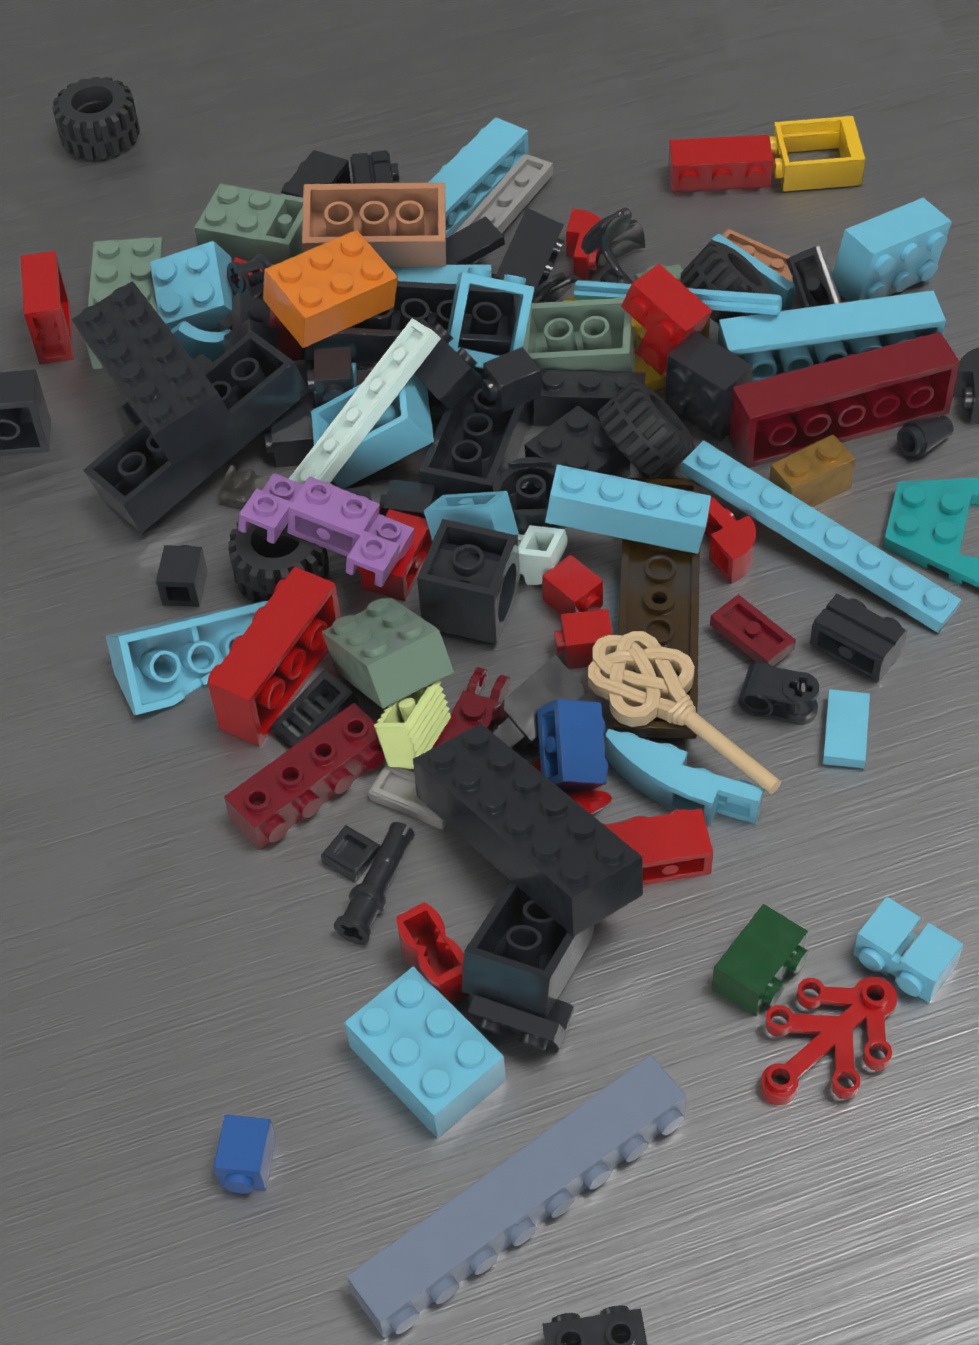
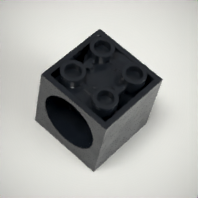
M442 519L417 577L421 618L441 632L497 644L520 586L518 535Z

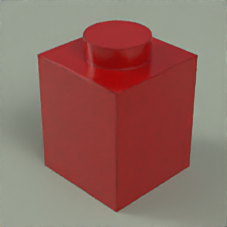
M569 555L554 566V568L542 575L543 600L559 614L601 609L603 605V580L572 555Z
M608 609L561 614V630L554 631L555 648L557 655L564 654L565 665L568 669L588 667L593 661V646L599 638L613 635Z

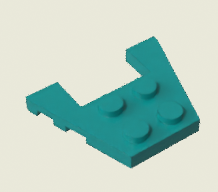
M979 477L899 481L890 512L883 548L925 568L930 564L949 573L948 579L960 585L965 581L979 588V558L960 554L969 506L971 504L979 506Z

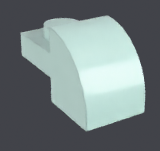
M529 525L525 535L518 534L519 574H523L527 585L542 584V575L559 563L568 542L565 529Z

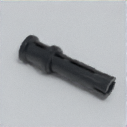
M401 822L390 824L389 830L362 884H358L351 889L349 893L350 903L344 915L338 916L334 923L336 932L350 942L356 944L368 943L372 936L370 928L377 914H381L386 908L385 893L411 841L415 837V832L412 828H409L406 834L402 835L407 826L406 824Z

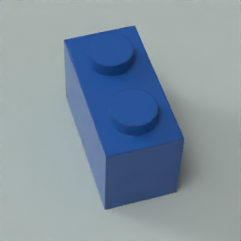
M556 699L538 708L541 773L564 792L593 790L607 784L608 762L604 751L605 721L602 717L601 702Z

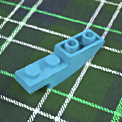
M607 730L605 735V758L617 773L651 800L671 811L686 809L688 811L702 809L706 825L709 826L712 824L715 813L753 824L757 823L761 812L763 788L754 786L746 780H733L713 774L704 768L688 767V752L680 750L674 745L668 743L659 744L642 739L630 732Z

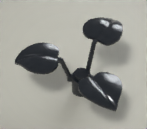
M626 207L597 222L583 238L581 247L585 254H591L599 248L597 263L601 266L608 263L610 269L600 278V282L633 283L616 258L629 251L645 248V235L640 223L637 220H631L632 212ZM563 272L558 273L535 289L531 303L555 302L571 288L572 283L583 279L574 274L566 277Z

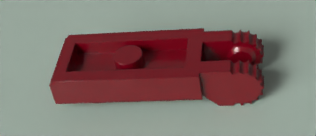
M477 667L469 680L467 691L463 690L450 715L451 718L439 735L433 748L480 723L491 731L495 724L492 721V711L505 699L510 687V677L501 674L497 678L489 699L480 696L482 688L487 681V670Z

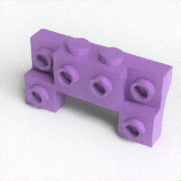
M273 473L262 490L256 488L239 513L238 531L246 533L251 524L267 529V541L274 544L288 523L287 533L347 556L346 573L353 575L358 566L375 572L374 585L379 587L383 586L395 565L406 555L413 543L414 536L413 527L380 515L379 503L310 476L303 485Z

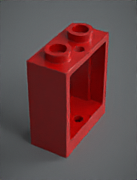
M56 251L22 255L20 258L24 316L39 365L73 360L74 350L70 301Z

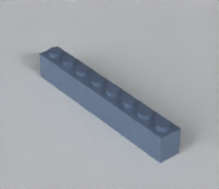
M651 1055L347 1275L351 1294L384 1339L394 1331L396 1334L405 1332L417 1322L420 1317L419 1313L434 1301L436 1304L445 1302L457 1292L459 1283L473 1272L479 1275L491 1268L498 1259L497 1254L512 1243L514 1246H519L526 1242L535 1233L536 1225L551 1215L553 1218L562 1215L572 1206L575 1200L574 1197L587 1187L593 1190L601 1186L610 1177L611 1169L624 1160L632 1162L647 1149L648 1142L658 1134L668 1135L677 1129L685 1118L687 1095Z

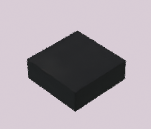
M345 825L321 854V860L323 864L357 882L372 864L380 844Z

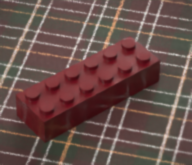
M938 332L735 386L732 393L729 440L742 464L747 468H752L781 460L831 435H834L841 443L902 427L908 421L949 414L960 361L942 333Z

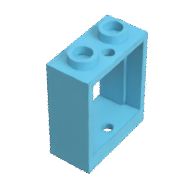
M469 267L468 273H459L447 331L454 339L449 344L456 351L460 349L458 348L469 285L520 295L510 352L523 347L534 292L533 286L525 285L526 278L513 275H504V280L489 278L491 271ZM465 349L476 360L477 364L474 367L483 368V363L499 357Z

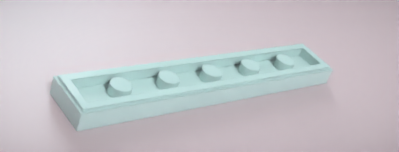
M412 318L289 479L304 485L310 476L330 483L441 338L434 331Z

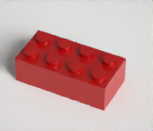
M295 566L285 579H281L278 582L270 600L264 607H260L256 611L252 623L245 633L234 640L229 654L220 665H216L210 672L207 683L219 729L260 747L272 731L270 726L291 705L329 652L322 631L332 627L334 621L341 618L335 583Z

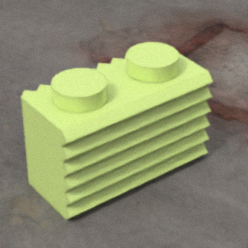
M438 680L387 706L388 708L380 715L381 718L377 720L378 723L374 724L389 767L414 769L413 758L431 750L448 723L451 714L448 712L450 708L446 706L448 702L444 700L446 695L442 693L443 688L439 686L441 681Z

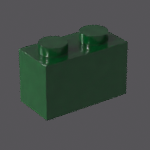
M762 904L714 966L712 989L757 1017L766 1004L773 1006L779 999L785 987L783 981L790 971L797 974L806 962L809 951L805 949L808 931L765 904Z

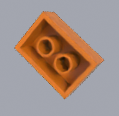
M354 230L266 268L264 272L263 300L302 348H305L393 308L398 277L360 232Z

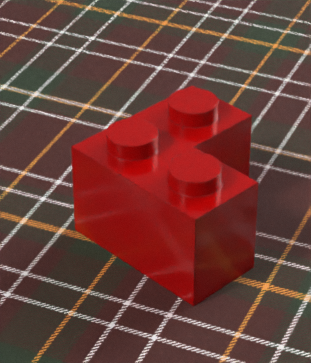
M660 263L631 284L621 305L633 319L647 330L636 354L660 376L666 374L667 354L695 331L701 333L713 312Z

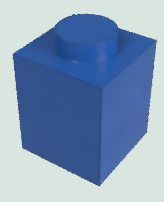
M224 1115L214 1162V1170L220 1186L241 1194L250 1193L252 1189L266 1190L276 1142L271 1119Z

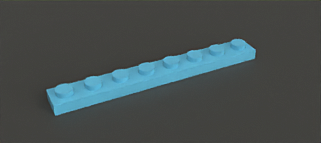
M704 440L682 462L681 473L935 632L939 633L958 610L962 601L960 598Z

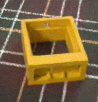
M853 116L774 122L773 136H769L772 156L774 157L773 174L775 179H780L783 192L862 185L865 156ZM839 149L841 158L789 162L787 153Z

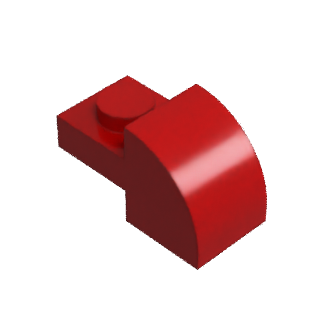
M572 208L566 230V257L573 258V274L588 281L590 270L597 269V253L600 249L598 248L587 255L582 250L581 245L584 236L590 228L602 219L592 212Z
M713 497L710 500L704 532L710 539L709 560L733 584L743 578L752 567L756 528L749 515L736 521L733 513L728 508H723Z

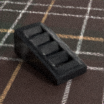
M324 669L270 728L293 747L351 704L355 703L357 705L359 701L348 687ZM329 693L335 697L332 703L324 698ZM317 703L325 708L321 714L312 708ZM304 713H307L314 719L311 725H308L300 718ZM292 723L304 731L299 737L287 728Z

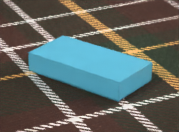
M829 689L823 764L864 769L870 693Z

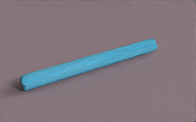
M578 280L574 285V298L577 300L625 298L631 284ZM688 288L711 310L778 315L782 308V297L776 294Z

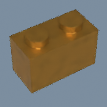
M831 435L771 464L769 481L807 505L814 507L851 488L856 458L834 435Z

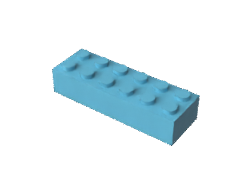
M932 290L781 311L778 315L756 314L720 319L717 344L753 365L752 382L777 376L781 373L792 372L815 364H822L849 355L912 340L920 336H927L941 332L943 335L946 319L935 292Z

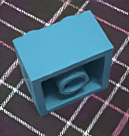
M214 241L150 261L158 315L170 330L182 321H186L198 329L208 331L219 327L218 322L232 312V298L235 295L227 278V266L232 262L231 256Z

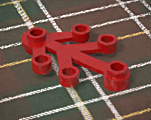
M866 977L858 981L854 988L824 987L822 982L815 978L803 979L798 985L796 995L797 1001L802 1007L815 1009L824 1004L848 1006L849 1008L840 1016L792 1014L791 1010L783 1005L772 1006L767 1011L765 1027L773 1036L782 1037L788 1033L818 1034L785 1064H772L764 1070L760 1084L761 1094L769 1103L774 1105L790 1103L796 1096L798 1079L834 1047L835 1072L831 1082V1089L841 1099H851L856 1096L861 1079L858 1072L854 1070L853 1030L865 1019L868 1042L863 1052L865 1065L872 1070L880 1071L888 1067L892 1057V1048L886 1042L885 1018L890 1016L896 1008L897 993L888 981L879 977ZM812 989L818 993V996L809 998L804 995L803 991ZM876 993L883 999L874 1001L867 994ZM780 1016L787 1023L785 1025H776L771 1019ZM880 1050L884 1053L885 1058L875 1059L869 1052ZM783 1076L787 1078L788 1083L778 1085L772 1080V1077ZM848 1078L853 1082L854 1086L844 1088L839 1085L838 1080Z

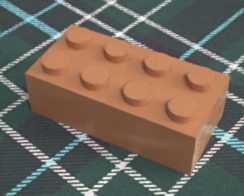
M445 182L304 184L303 252L358 230L389 267L446 266Z

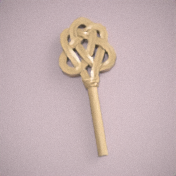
M632 631L623 636L608 635L596 641L593 646V661L588 666V686L596 695L608 699L611 714L619 723L630 727L644 726L658 717L667 720L669 723L680 726L686 725L768 793L773 794L781 785V780L696 713V708L687 694L692 688L695 666L688 655L676 649L661 647L655 637L644 631Z

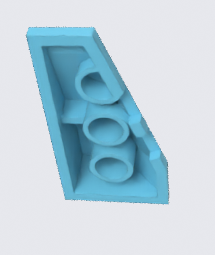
M268 601L106 635L114 675L133 714L138 715L173 706L198 687L208 684V677L212 669L223 662L229 654L234 640L245 633L251 625L256 611L260 607H264Z

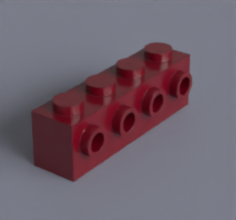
M355 703L351 704L225 795L224 799L230 820L259 850L271 842L280 840L285 836L288 829L300 820L314 815L323 803L334 795L345 792L352 785L353 781L368 770H374L382 764L385 756L374 728L376 723Z

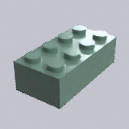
M162 237L94 241L88 307L106 298L115 289L133 281L158 313L150 261L166 257ZM87 345L93 369H102V365Z

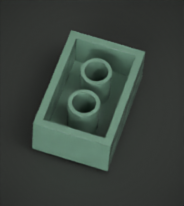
M624 298L531 303L523 348L540 369L635 372L637 321L621 307Z
M392 598L375 600L368 605L366 610L354 616L341 617L334 621L332 627L322 631L337 673L381 708H385L454 672L439 629Z

